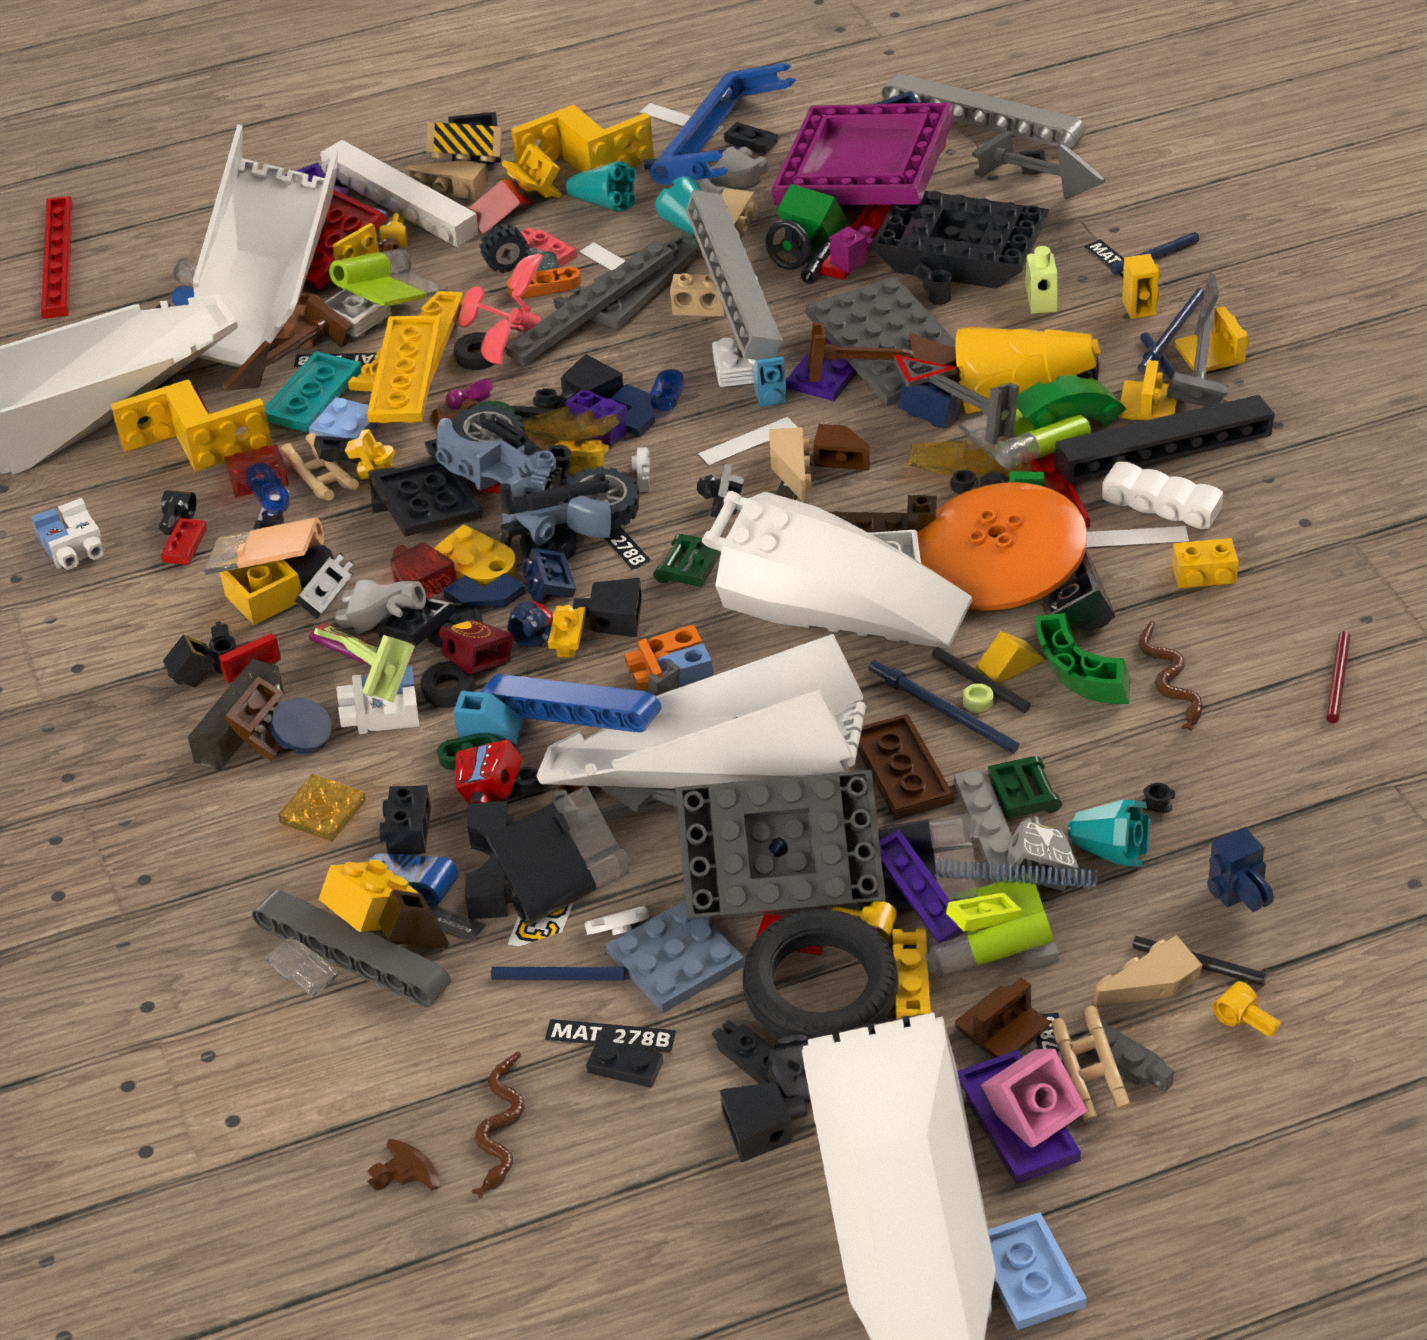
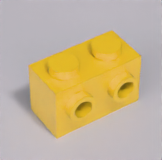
M1150 254L1124 258L1122 302L1130 319L1155 316L1157 313L1160 267L1154 263Z
M1232 538L1173 543L1172 569L1178 588L1237 583L1239 561Z

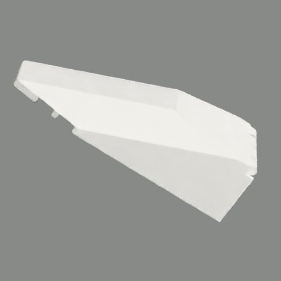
M237 124L193 278L194 297L219 294L238 324L236 330L201 354L200 358L236 367H241L265 340L271 344L297 307L332 200L338 159V149L333 148L325 178L313 176L312 182H308L309 174L288 170L287 176H283L284 168L264 164L263 169L259 170V162L242 158L243 125Z
M220 295L188 298L189 305L168 307L167 301H160L161 308L140 310L139 304H134L0 346V473L6 474L11 472L13 475L29 470L97 431L114 418L111 408L112 403L152 391L238 328L237 320Z
M834 634L657 695L656 697L662 706L661 711L642 733L604 728L584 738L581 731H578L548 746L537 773V778L540 784L675 789V787L841 773L845 772L846 768L855 764L866 705L861 702L863 700L861 690Z
M933 1012L910 1017V1027H904L903 1019L874 1025L876 1034L869 1035L868 1027L840 1032V1042L836 1043L834 1042L833 1034L808 1039V1045L803 1046L802 1050L804 1067L849 1300L853 1310L856 1311L863 1323L871 1340H985L988 1317H991L992 1312L991 1296L994 1282H997V1272L957 1067L943 1016L935 1018Z

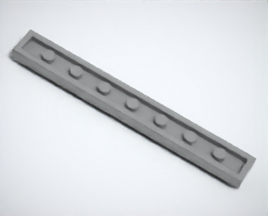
M981 769L954 775V784L983 859L987 864L988 872L989 864L992 862L994 878L996 864L999 863V877L1001 878L1002 865L1005 863L1007 879L1008 844L1012 835L986 771ZM1055 942L1020 953L1026 968L1059 962V952Z

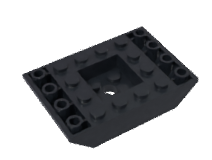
M925 191L920 204H893L872 242V249L896 273L915 276L913 271L917 268V264L923 263L932 271H948L951 274V282L997 289L1023 270L1026 264V257L1033 249L1049 214V209L1038 206L1018 205L1012 202L991 201L986 198L977 199L965 197L964 195H950L938 191Z

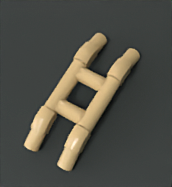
M310 433L306 436V440L316 459L304 463L291 443H286L281 447L291 468L302 477L318 498L328 501L332 500L334 492L328 489L326 485L337 480L346 489L356 490L358 488L359 482L345 472L336 461L327 462L319 459L314 447L315 433ZM325 466L330 471L319 477H315L312 473Z
M1089 1006L1084 1010L1090 1036L1071 1042L1065 1021L1057 1018L1052 1022L1054 1037L1066 1071L1087 1109V1112L1082 1114L1084 1121H1090L1097 1117L1086 1082L1105 1076L1117 1109L1130 1105L1098 1010L1094 1006ZM1096 1048L1100 1062L1080 1069L1076 1055Z

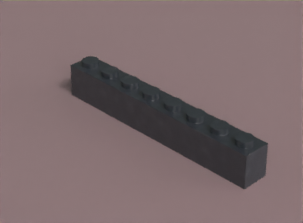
M1255 395L1055 442L1054 465L1069 484L1107 475L1116 462H1128L1141 467L1252 441L1272 435L1275 413L1260 395Z

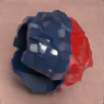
M534 601L521 602L510 613L507 631L513 634V640L519 643L520 647H542L544 642H547L553 622L552 612L546 609L544 605Z

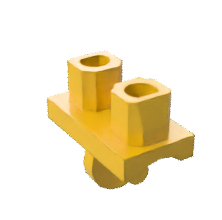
M370 429L362 430L359 438L349 441L345 448L349 459L360 458L362 460L357 466V473L361 480L369 479L368 472L370 470L386 469L393 465L391 462L395 456L393 447L390 445L383 446L381 442H376Z
M570 605L556 606L548 639V648L556 649L558 657H575L585 621V607L573 609Z

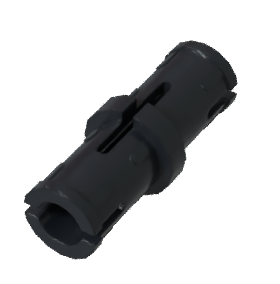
M822 242L816 252L809 256L807 266L800 274L803 282L813 284L821 272V265L830 255V243Z

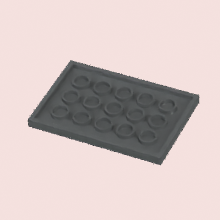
M897 277L809 303L805 306V314L812 322H824L826 338L832 344H836V347L911 349L909 334L912 333L955 348L956 341ZM846 359L886 406L900 401L904 380L894 360ZM957 368L956 374L946 377L956 382L961 381L959 368Z

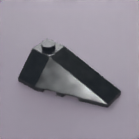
M1087 549L1077 570L1073 572L1072 576L1065 583L1051 592L1049 597L1043 600L1042 604L1045 615L1065 613L1070 628L1084 631L1102 628L1116 617Z

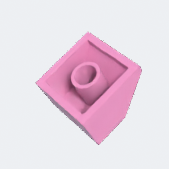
M1055 1049L1033 1050L981 1084L997 1117L1029 1147L1037 1146L1087 1112Z

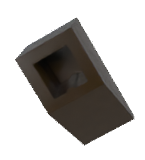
M399 890L391 891L378 921L387 941L399 945L407 943L420 945L425 948L438 947L447 949L449 942L421 893Z

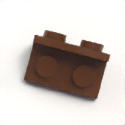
M1021 977L1011 986H999L955 1020V1028L996 1058L1016 1050L1021 1051L1049 1028V1020L1031 1008V984Z

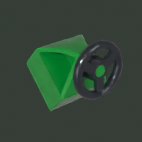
M790 184L777 209L781 220L775 222L767 232L766 249L772 261L779 267L786 270L799 269L808 261L810 252L816 251L822 242L830 243V237L844 229L848 224V220L835 197ZM784 228V239H782L781 243L773 245L775 233L777 230ZM781 251L790 253L797 261L786 262L777 253Z

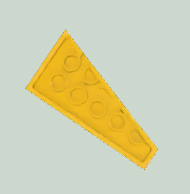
M437 291L421 308L422 312L418 315L441 316L442 321L430 384L461 309L464 298L463 292ZM381 349L376 353L377 358L371 364L366 363L361 368L362 373L357 378L352 377L348 381L349 390L372 392Z

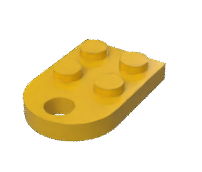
M465 524L425 554L428 564L457 579L465 575L483 587L505 573L513 577L516 572L515 554L510 547Z

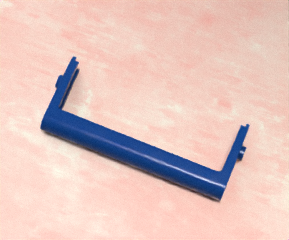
M780 63L724 74L650 167L651 178L660 185L673 184L672 181L683 176L691 177L693 180L723 176L728 169L725 167L711 169L708 165L710 160H720L723 156L720 154V151L713 150L700 153L699 151L743 96L791 87L796 79L787 78L782 80L777 76V72L787 71L791 65Z

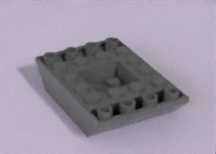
M872 770L675 787L688 919L723 920L764 916V914L798 913L799 911L811 909L832 910L834 907L852 908L871 904L875 901L886 900ZM774 840H782L786 843L788 851L782 857L773 856L769 851V844Z

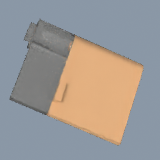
M314 517L221 536L214 544V548L204 568V573L208 575L305 555L307 548L324 544L322 524L319 518Z

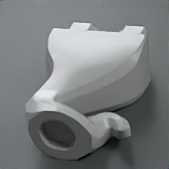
M731 146L722 153L723 156L718 163L710 167L711 169L721 167L728 169L723 176L694 181L698 184L701 191L722 194L726 187L736 189L750 188L759 184L760 175L768 171L767 160L762 156L753 159V154L747 147L737 150Z
M358 580L354 589L344 592L342 599L346 608L337 610L335 620L342 630L354 628L357 634L364 633L381 624L391 614L402 617L403 612L399 607L416 610L424 608L426 603L425 590L419 581H402L389 585H380L371 580Z

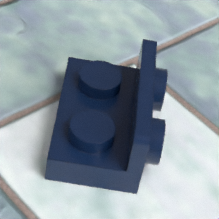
M532 548L529 557L524 560L522 565V574L525 575L528 592L531 594L532 600L541 604L545 594L555 597L573 598L576 586L565 553Z

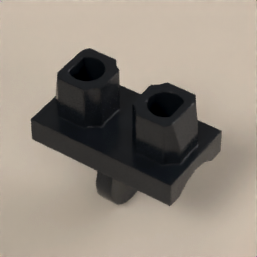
M725 463L722 467L720 479L715 478L713 475L703 476L697 482V492L705 499L713 498L710 516L717 518L724 505L723 499L726 493L733 491L740 495L744 483V478L732 475V466Z

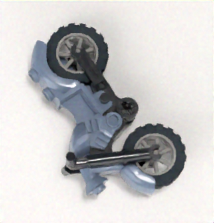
M484 404V407L475 405L471 406L469 410L464 409L460 411V415H456L453 418V422L449 418H443L438 423L436 458L439 463L452 473L475 482L476 488L479 490L486 489L499 482L501 483L499 490L503 524L501 525L502 535L500 542L508 547L511 545L513 536L522 534L531 535L536 544L542 545L551 539L555 529L569 527L573 531L589 537L610 538V528L613 530L620 528L622 524L625 526L630 523V519H634L639 510V486H636V480L633 477L629 478V474L624 471L620 473L616 468L604 469L603 466H598L596 469H591V467L585 468L581 473L577 471L571 478V474L568 471L571 467V450L564 445H552L546 451L540 449L525 434L524 422L522 423L521 416H516L515 411L511 409L506 410L500 405H497V407H491V404Z

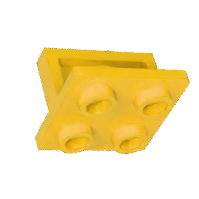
M530 143L527 145L518 164L503 160L502 165L508 170L507 174L513 179L520 182L519 186L528 192L536 190L546 198L551 196L561 197L562 193L552 184L560 168L536 145Z
M1147 361L1144 382L1124 381L1120 402L1127 409L1118 416L1119 418L1151 420L1175 414L1177 400L1166 397L1169 384L1162 383L1163 372H1158L1159 361Z

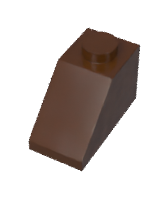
M818 425L813 444L814 466L869 471V444L847 426Z

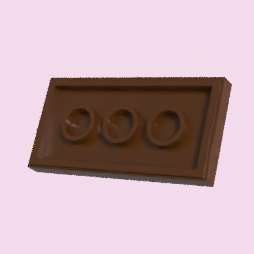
M908 713L862 726L857 751L867 769L872 770V778L894 820L954 803V795Z

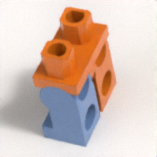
M694 624L655 636L648 641L646 638L638 640L639 650L624 654L626 667L629 674L633 673L634 683L639 691L648 690L649 676L654 673L659 678L666 675L667 663L673 661L680 667L679 688L683 684L714 676L712 660Z

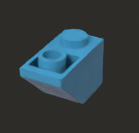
M783 356L756 360L753 365L754 390L760 407L786 403Z
M460 692L454 709L458 738L478 733H490L498 741L508 739L511 743H518L524 725V718L491 693Z

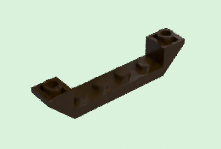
M775 493V495L794 500V494ZM908 495L907 513L839 511L829 513L868 533L916 530L919 532L936 519L937 496Z

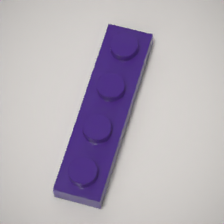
M898 829L879 840L883 867L938 945L942 947L967 932L963 931L946 914L948 902L951 901L901 831Z

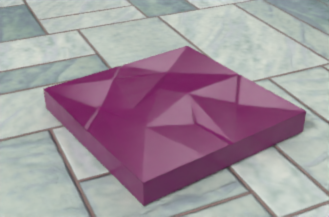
M952 103L811 105L771 189L774 204L780 205L790 184L833 196L839 205L920 204L955 119Z

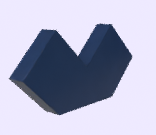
M626 384L611 397L615 402L627 406V433L640 437L655 423V414L648 392Z
M504 573L485 587L464 575L443 589L444 597L452 603H465L468 605V608L472 609L480 605H493V608H504L526 593L523 583Z

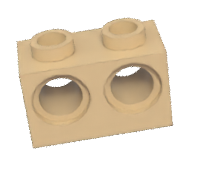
M683 273L673 275L670 289L672 315L724 316L725 310L711 274L690 275Z

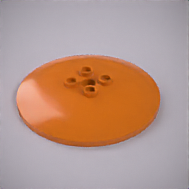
M998 483L962 493L936 510V519L917 534L921 564L972 596L969 609L980 611L1014 608L1031 603L1050 594L1072 576L1073 572L1077 570L1083 560L1087 547L1085 522L1082 514L1073 502L1050 488L1030 483Z

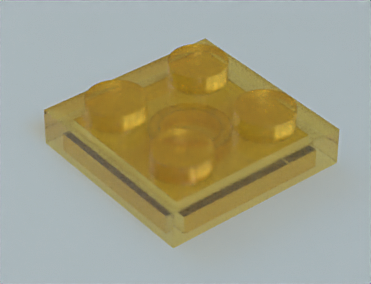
M311 774L279 812V822L333 842L365 803V792Z

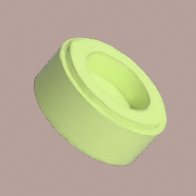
M984 684L969 685L963 691L964 707L976 713L989 710L993 706L992 689Z

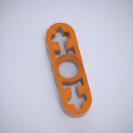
M573 266L535 272L529 287L520 298L524 299L573 290L581 285L580 270ZM509 278L507 281L508 295L514 299L512 296L513 289L510 288L511 278Z

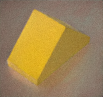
M1000 631L977 663L976 669L997 683H1001L1043 662V656L1025 640Z

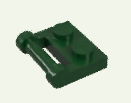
M677 534L672 540V548L663 563L657 566L653 576L660 583H667L670 580L702 587L721 555V551L707 547L700 537ZM687 550L678 567H674L681 553Z
M1031 756L988 766V777L1007 818L1043 810L1053 813L1062 807V801L1059 795L1053 792L1044 773V763L1039 756ZM1026 773L1033 777L1041 795H1034L1025 776Z

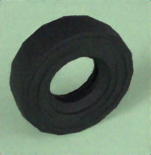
M486 332L469 333L456 341L454 344V358L459 366L470 370H482L494 365V363L487 361L482 356V353H469L473 349L481 348Z
M451 661L436 663L429 667L423 673L420 683L423 697L430 704L446 708L456 706L461 691L474 692L475 689L473 674L467 673ZM448 679L459 682L457 686L449 689L437 687L438 683Z

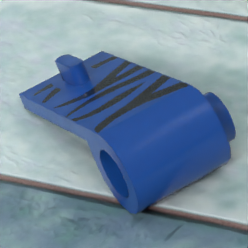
M376 853L373 858L369 859L385 863L388 870L396 876L406 879L408 885L418 893H421L427 904L431 907L437 906L459 876L455 863L445 857Z

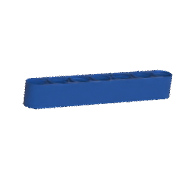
M495 674L480 691L481 693H491L523 718L636 733L645 731L662 708L659 699L646 691Z

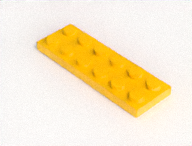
M389 316L367 412L368 423H414L423 421L442 326L441 316Z

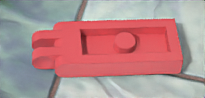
M528 227L521 232L529 246L527 251L533 255H543L542 260L557 268L577 257L574 247L541 229L533 230Z

